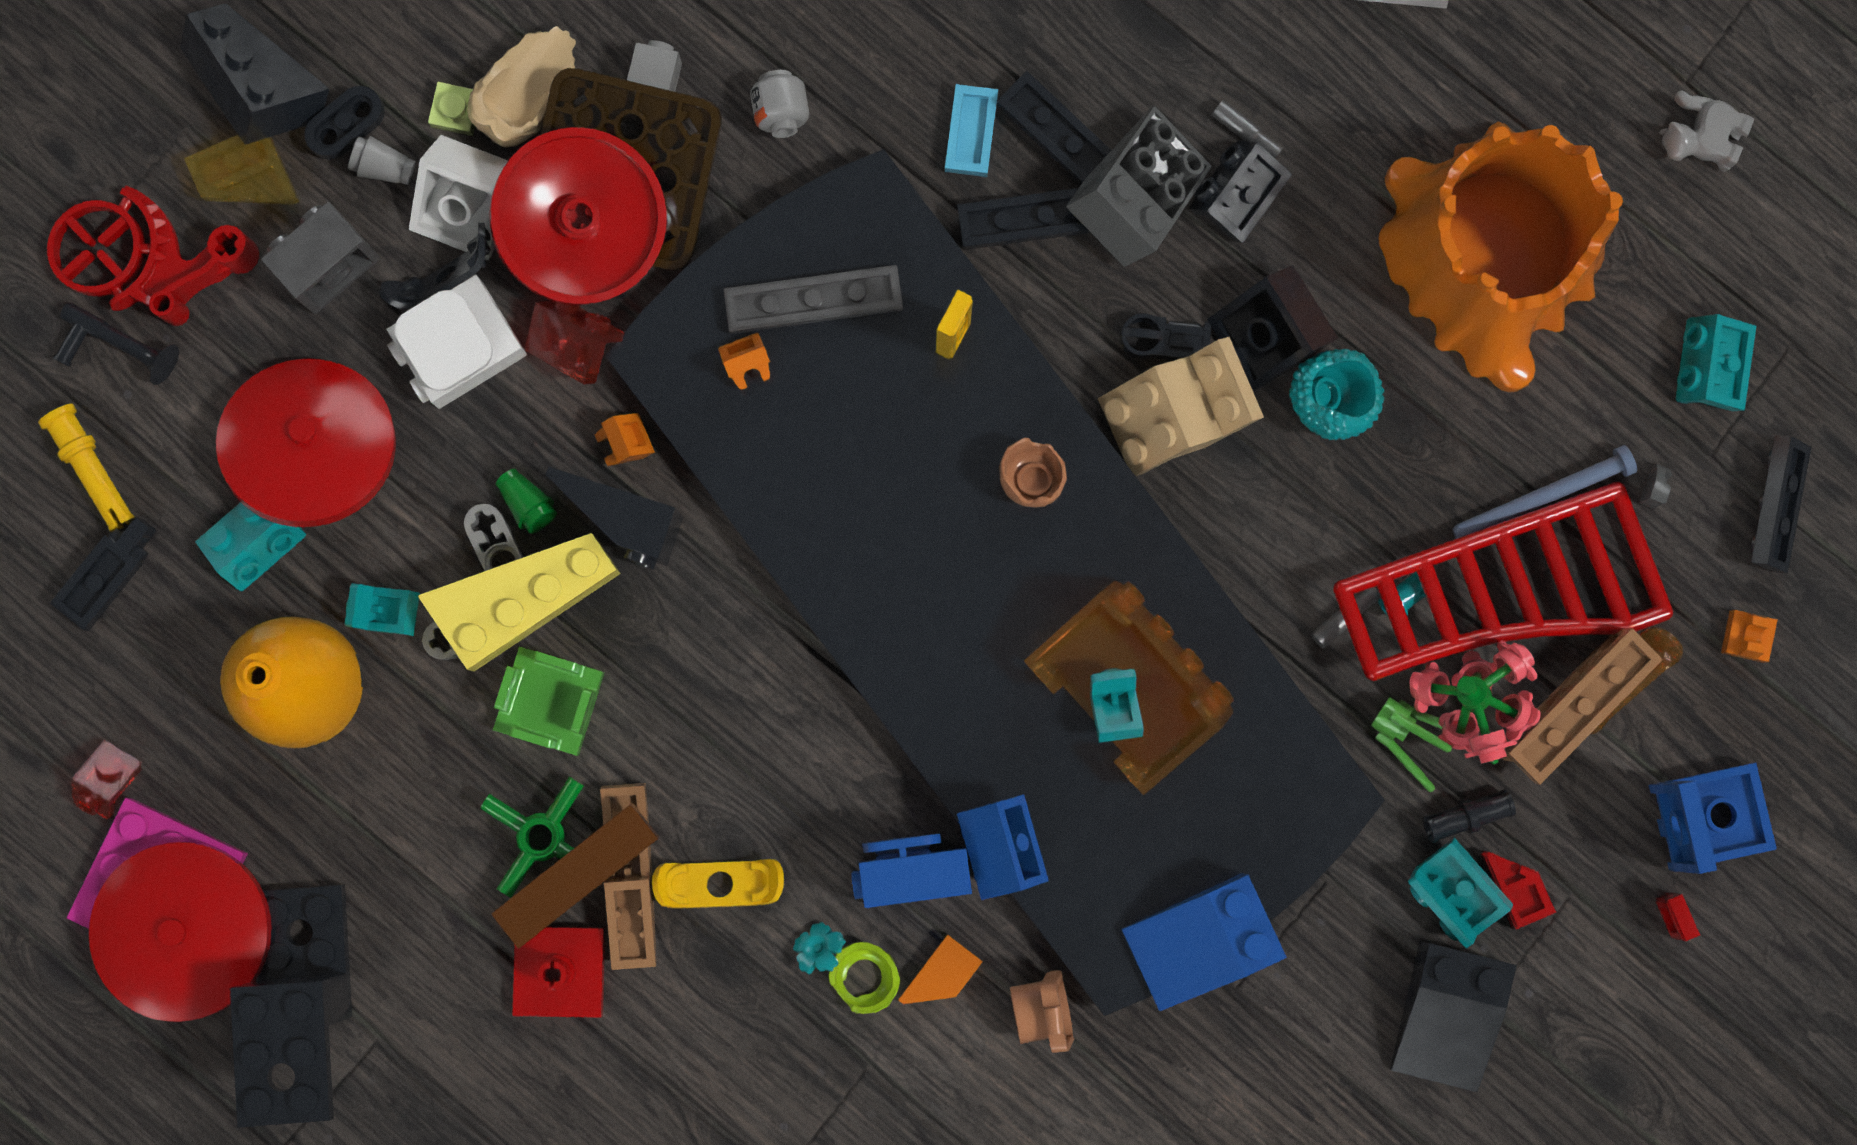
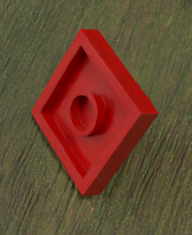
M546 927L519 949L515 945L512 1016L603 1017L606 928Z

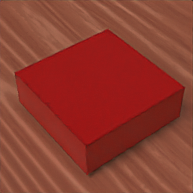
M1667 893L1656 898L1657 901L1655 902L1671 938L1688 941L1700 936L1683 894Z

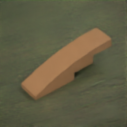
M646 783L601 787L603 825L631 803L635 805L649 823ZM649 846L604 882L612 970L656 967L657 965L651 847Z

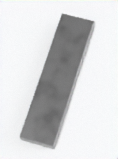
M897 265L724 289L730 334L903 311Z

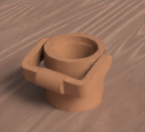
M1050 971L1046 973L1042 981L1009 987L1020 1044L1049 1039L1052 1053L1069 1051L1074 1038L1062 971Z

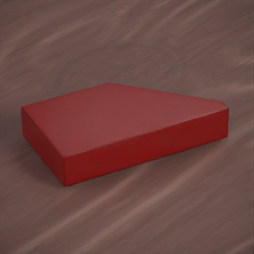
M1488 851L1480 854L1492 881L1513 903L1511 911L1506 914L1512 929L1517 930L1556 913L1538 871Z

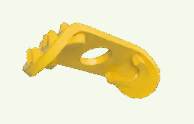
M776 859L688 864L663 863L655 869L652 876L654 896L661 906L668 908H708L772 904L778 901L784 887L783 869ZM724 872L732 878L733 887L728 895L715 897L709 893L707 882L714 873Z

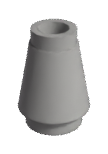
M358 136L350 156L348 169L357 172V177L409 185L416 161L409 159L372 136L369 139Z

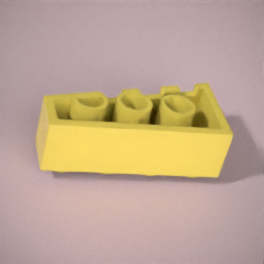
M590 533L418 595V597L466 669L476 671L621 573L598 539Z

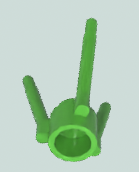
M1389 697L1370 725L1379 731L1375 740L1386 746L1427 791L1433 792L1435 790L1434 784L1393 739L1396 737L1403 742L1409 732H1412L1447 753L1452 750V746L1416 724V719L1442 729L1439 725L1438 717L1426 712H1417L1414 707L1402 699L1398 703Z

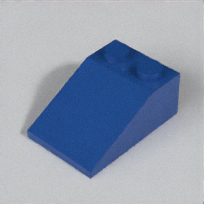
M1243 873L1121 929L1159 1011L1247 977L1287 958L1249 875Z

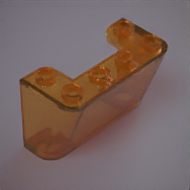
M1114 581L1037 648L1024 662L1053 694L1064 686L1093 720L1094 716L1090 700L1091 675L1110 668L1135 670L1137 678L1136 694L1144 727L1143 737L1113 741L1122 752L1114 760V763L1142 795H1145L1223 728L1233 714L1230 704L1234 699L1224 685L1218 681L1213 683L1202 671L1204 665L1189 648L1183 650L1172 638L1174 631L1167 621L1159 615L1153 616L1142 604L1145 602V599L1133 584L1126 582L1123 585L1118 581Z

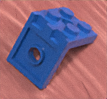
M1756 763L1649 785L1650 793L1656 794L1661 819H1657L1661 837H1666L1671 857V862H1667L1669 871L1702 874L1716 871V862L1777 849ZM1720 802L1730 808L1732 815L1729 824L1723 828L1714 825L1710 816L1714 805Z

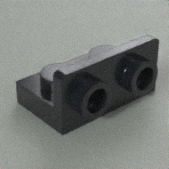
M1237 141L1225 149L1219 160L1221 164L1211 177L1199 185L1195 191V199L1189 206V209L1194 214L1206 216L1234 242L1238 243L1245 241L1292 176L1258 142Z

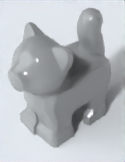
M1683 90L1678 91L1675 95L1676 103L1684 109L1695 110L1698 113L1693 130L1685 124L1670 122L1669 128L1659 131L1663 136L1662 144L1667 150V157L1673 161H1681L1687 156L1694 155L1700 160L1716 163L1721 171L1726 172L1738 162L1743 147L1729 142V134L1737 140L1742 135L1747 137L1754 118L1744 113H1739L1726 102L1702 96H1691Z

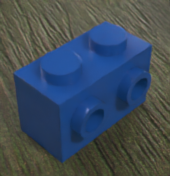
M1024 794L957 813L981 900L1022 891L1049 881Z

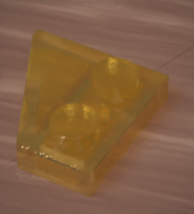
M236 135L184 158L200 197L205 201L296 204L300 202L272 137L244 145L240 137Z

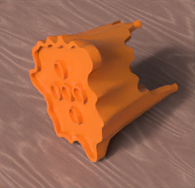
M1498 121L1488 128L1482 138L1475 142L1461 143L1455 146L1454 157L1445 162L1433 164L1413 157H1402L1396 160L1387 170L1385 185L1394 199L1397 209L1394 217L1380 230L1378 240L1386 260L1390 279L1395 284L1405 288L1409 294L1410 301L1408 307L1410 314L1414 317L1429 318L1436 327L1435 347L1440 351L1453 350L1459 352L1463 356L1466 368L1472 377H1487L1500 390L1517 392L1529 385L1536 371L1535 361L1529 348L1531 334L1539 329L1556 333L1561 332L1565 326V307L1575 301H1590L1595 298L1594 274L1602 266L1605 244L1618 223L1619 208L1622 206L1623 198L1619 193L1611 192L1609 185L1602 177L1595 150L1591 146L1573 145L1560 135L1559 129L1554 125H1547L1543 129L1539 128L1516 133L1505 123Z

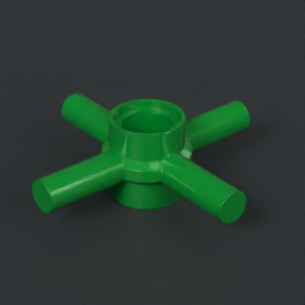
M569 776L547 812L536 813L525 817L491 794L486 797L480 809L516 831V841L520 849L519 855L498 885L497 890L511 898L535 861H545L553 857L560 860L574 849L564 842L565 833L560 822L583 789V784ZM541 824L550 829L552 842L547 849H537L530 843L529 833L533 826Z

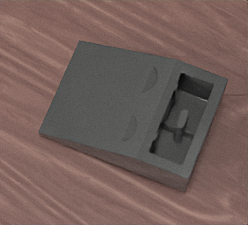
M1153 106L1086 177L1066 207L1126 267L1158 249L1212 166L1157 107Z

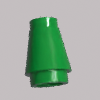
M514 468L506 471L496 481V486L500 490L520 529L525 528L530 534H534L548 526L556 517L557 511L553 507L554 501L520 474L517 469Z

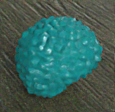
M1350 349L1326 350L1325 352L1317 353L1316 356H1312V358L1307 359L1304 363H1300L1298 370L1293 374L1294 379L1289 390L1293 409L1301 419V422L1311 432H1314L1323 439L1345 440L1352 436L1357 437L1360 433H1364L1367 429L1371 428L1373 421L1378 420V414L1382 411V404L1384 403V396L1382 395L1384 388L1381 386L1382 380L1379 379L1378 370L1375 369L1373 363L1362 352Z

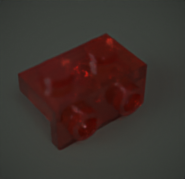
M556 301L536 302L524 350L583 385L596 383L606 343L622 342L624 332L610 324L611 320L608 317L589 313L580 308L581 305L565 304Z

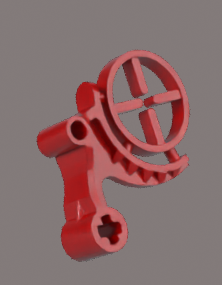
M127 185L125 188L122 187L120 194L124 197L119 205L102 200H91L79 203L68 209L55 222L47 243V256L52 271L62 283L72 290L83 295L95 297L113 294L114 297L109 302L113 311H121L140 302L150 307L152 313L172 326H181L187 322L190 312L186 303L199 291L212 284L221 282L231 273L244 274L251 271L259 259V248L253 240L237 227L224 225L216 228L211 233L207 247L194 259L183 260L180 255L176 232L167 215L149 197ZM133 203L139 207L146 218L150 230V244L145 243V237L139 223L128 213ZM97 211L116 213L121 217L98 237V242L105 247H109L130 228L133 235V252L128 265L123 270L109 254L99 250L97 257L116 278L97 286H84L72 282L77 275L95 260V255L88 250H84L63 269L60 261V246L64 234L71 227L83 242L90 247H94L96 240L77 219ZM235 245L237 250L232 254L230 249ZM145 254H149L147 262L141 274L126 290L123 291V288L130 284L139 273L144 262Z

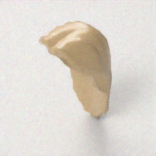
M555 26L549 32L538 31L525 34L517 45L507 50L504 56L494 63L487 74L474 84L467 105V113L471 123L475 125L478 131L483 132L492 142L505 148L516 147L540 131L543 126L550 87L554 77L564 69L575 68V58L573 57L572 50L575 47L576 40L570 37L569 31H562L558 26Z

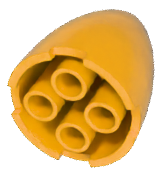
M282 617L260 623L242 634L232 645L224 659L220 676L224 702L231 716L245 731L268 744L284 748H304L326 742L348 725L359 706L363 687H361V672L355 655L357 653L340 632L317 620L301 617Z

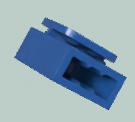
M940 833L863 843V853L875 852L878 856L876 859L860 861V871H853L851 873L854 898H863L864 908L972 894L966 848L931 852L928 849L930 844L941 843Z

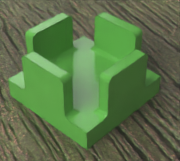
M519 646L513 667L507 666L495 702L494 708L499 709L493 730L540 746L579 756L605 672Z

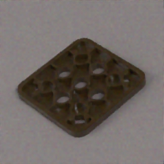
M567 68L560 71L554 77L550 87L541 135L557 129L571 127L596 129L616 136L628 143L647 161L654 173L660 167L671 168L675 172L677 180L675 187L671 191L663 192L667 213L665 233L670 231L675 237L662 245L653 266L675 270L685 266L691 260L696 246L722 126V116L719 108L713 102L704 98L579 68ZM584 94L588 100L575 107L572 101ZM628 114L639 116L644 124L642 134L636 139L626 138L620 129L622 119ZM690 118L698 132L691 135L683 121Z

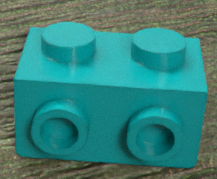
M240 502L195 542L215 571L236 589L243 591L306 536V533L301 527L286 526L266 520L250 511Z
M1455 837L1415 867L1408 880V883L1411 885V893L1417 902L1423 907H1430L1440 919V926L1445 934L1453 941L1459 940L1465 948L1474 944L1477 935L1511 911L1513 903Z

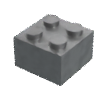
M329 201L323 206L317 205L308 210L300 220L302 224L290 235L283 234L272 241L267 248L268 253L261 259L295 299L315 315L381 259Z

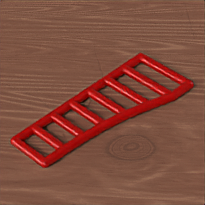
M1621 482L1610 483L1339 580L1333 587L1336 600L1364 674L1371 681H1376L1449 655L1496 644L1502 640L1508 642L1546 636L1615 635L1622 628H1633L1637 632L1665 622L1673 616L1672 606L1625 485ZM1609 502L1613 503L1652 604V608L1633 615L1629 612L1590 510ZM1574 516L1612 618H1587L1551 523ZM1535 530L1568 619L1543 620L1512 537ZM1496 544L1525 622L1500 624L1473 551ZM1453 558L1457 559L1483 629L1459 634L1434 565ZM1414 572L1418 574L1442 638L1422 646L1417 644L1394 583L1395 579ZM1375 586L1378 588L1401 649V653L1379 661L1354 594Z

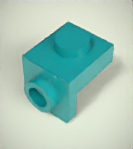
M352 583L346 603L345 626L373 632L414 636L419 603L418 595L420 593L410 590L380 588Z
M1110 668L1091 675L1090 700L1099 743L1143 737L1144 727L1136 694L1137 678L1134 669L1121 670Z

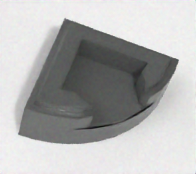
M1653 463L1639 499V504L1653 509L1667 502L1671 490L1670 485L1666 484L1667 480L1672 476L1670 469Z

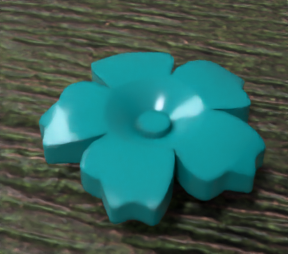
M823 922L813 924L810 929V935L807 932H803L795 940L793 950L799 953L796 957L799 962V969L807 974H811L815 967L821 972L825 970L832 972L834 967L839 964L837 958L832 953H841L842 946L846 943L842 933L832 932V929Z

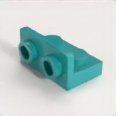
M1719 314L1688 318L1683 336L1684 343L1680 371L1677 378L1676 401L1683 404L1700 402L1729 411H1744L1756 326Z

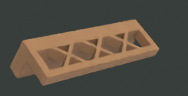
M1622 628L1615 635H1609L1537 708L1541 712L1539 722L1529 731L1523 732L1516 745L1506 747L1507 756L1502 759L1514 762L1535 784L1541 785L1663 659L1633 628Z

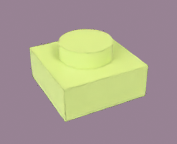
M437 82L428 124L432 128L473 136L475 125L471 123L467 113V105L473 89Z

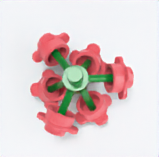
M1503 640L1497 644L1499 652L1494 655V662L1492 663L1482 659L1477 651L1466 652L1462 657L1463 665L1460 671L1452 676L1451 682L1453 686H1450L1446 673L1439 671V666L1435 662H1428L1424 670L1413 672L1410 677V693L1415 699L1414 708L1417 712L1425 713L1429 706H1442L1447 701L1449 695L1457 696L1462 704L1461 710H1454L1440 716L1439 725L1442 727V734L1438 737L1450 744L1453 749H1465L1469 752L1464 754L1465 759L1479 756L1481 764L1486 762L1497 764L1500 758L1507 756L1505 748L1516 745L1522 733L1529 731L1540 720L1541 712L1534 707L1532 703L1533 695L1529 691L1523 690L1518 695H1507L1501 701L1492 696L1491 688L1501 678L1506 679L1511 684H1517L1525 677L1530 681L1537 679V673L1532 667L1535 664L1534 658L1530 651L1522 644L1514 642L1509 645ZM1488 706L1496 709V722L1507 730L1506 735L1504 729L1490 732L1484 713Z

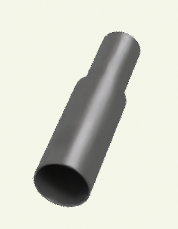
M1222 100L1212 113L1215 119L1241 139L1258 142L1274 158L1283 149L1263 134L1261 128L1226 101Z
M1375 587L1365 590L1356 598L1361 614L1381 597ZM1339 609L1311 633L1312 638L1323 649L1347 629L1341 610Z

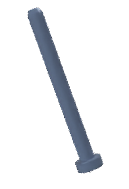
M1626 445L1613 449V457L1456 524L1452 529L1454 537L1457 539L1521 516L1620 472L1625 477L1637 472L1635 459Z

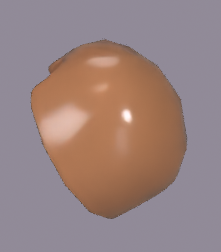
M1022 438L1007 447L999 466L1000 484L1005 494L1015 503L1026 507H1045L1047 504L1053 503L1059 498L1067 480L1065 462L1054 451L1051 444L1032 442L1029 438Z

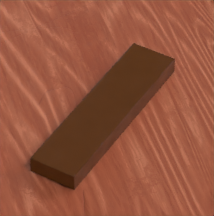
M631 803L492 912L491 915L519 949L658 840L659 836L635 805Z

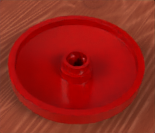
M571 127L550 131L532 139L508 160L501 170L492 191L489 222L493 242L501 260L521 284L534 293L552 301L572 305H586L606 301L626 292L647 274L656 261L663 245L667 213L665 198L658 178L647 161L633 147L618 137L603 131Z
M321 359L285 361L268 367L252 376L228 401L221 415L216 435L218 463L229 488L236 498L258 516L277 524L292 527L326 525L344 519L360 510L384 485L391 471L396 450V434L389 408L379 391L370 381L353 369L339 363Z
M196 842L164 843L147 848L131 856L117 867L105 881L91 911L89 947L100 979L113 996L126 1007L155 1020L169 1022L191 1021L207 1017L231 1005L230 988L254 982L266 962L270 948L271 915L260 884L238 859L221 849Z

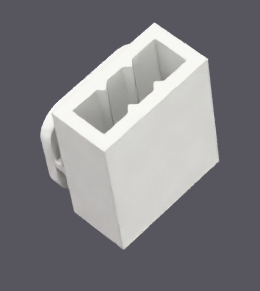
M477 275L451 290H444L434 294L403 313L394 325L386 329L393 339L392 342L387 344L390 352L401 367L408 364L415 375V378L410 380L414 391L423 403L430 400L438 409L527 356L526 351L499 307Z

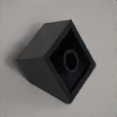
M1293 265L1266 276L1207 319L1219 339L1230 337L1253 392L1298 366L1300 363H1303L1339 339Z

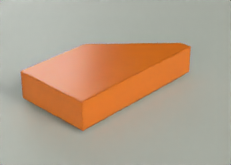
M947 934L899 997L898 1001L902 1004L957 997L983 961Z

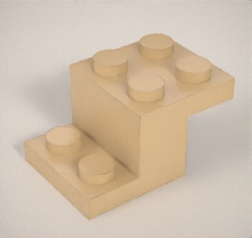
M1230 337L1219 339L1188 357L1154 366L1098 398L1123 459L1135 476L1144 474L1173 458L1206 448L1264 418Z

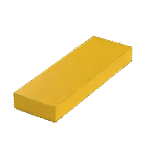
M957 290L937 328L936 353L949 360L953 358L971 324L972 296Z

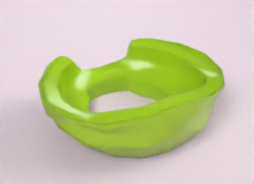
M868 942L852 943L842 948L841 953L835 956L839 964L834 967L832 972L829 971L830 985L835 988L852 1012L860 1014L876 1013L888 1007L896 996L900 984V977L893 957L879 946ZM866 959L878 965L882 980L877 990L870 994L860 995L857 998L848 992L843 981L846 979L848 970L853 963Z

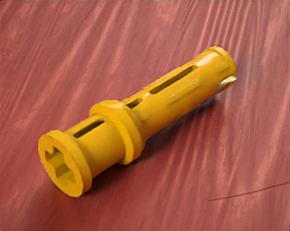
M66 404L50 411L38 423L42 429L49 431L58 446L59 451L57 455L60 460L64 461L65 464L70 463L108 525L109 531L113 532L116 528L119 530L124 528L122 524L124 522L127 525L131 524L135 517L129 511L93 451L96 448V441L92 435H86L75 416L77 412L73 404Z

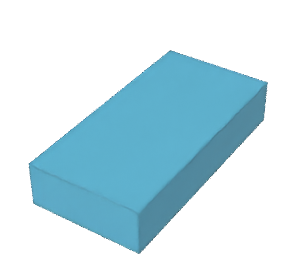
M956 84L945 172L987 177L998 89Z

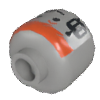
M787 70L766 72L759 77V81L750 90L755 124L761 130L772 133V136L776 138L793 136L797 133V128L804 125L810 115L804 82Z

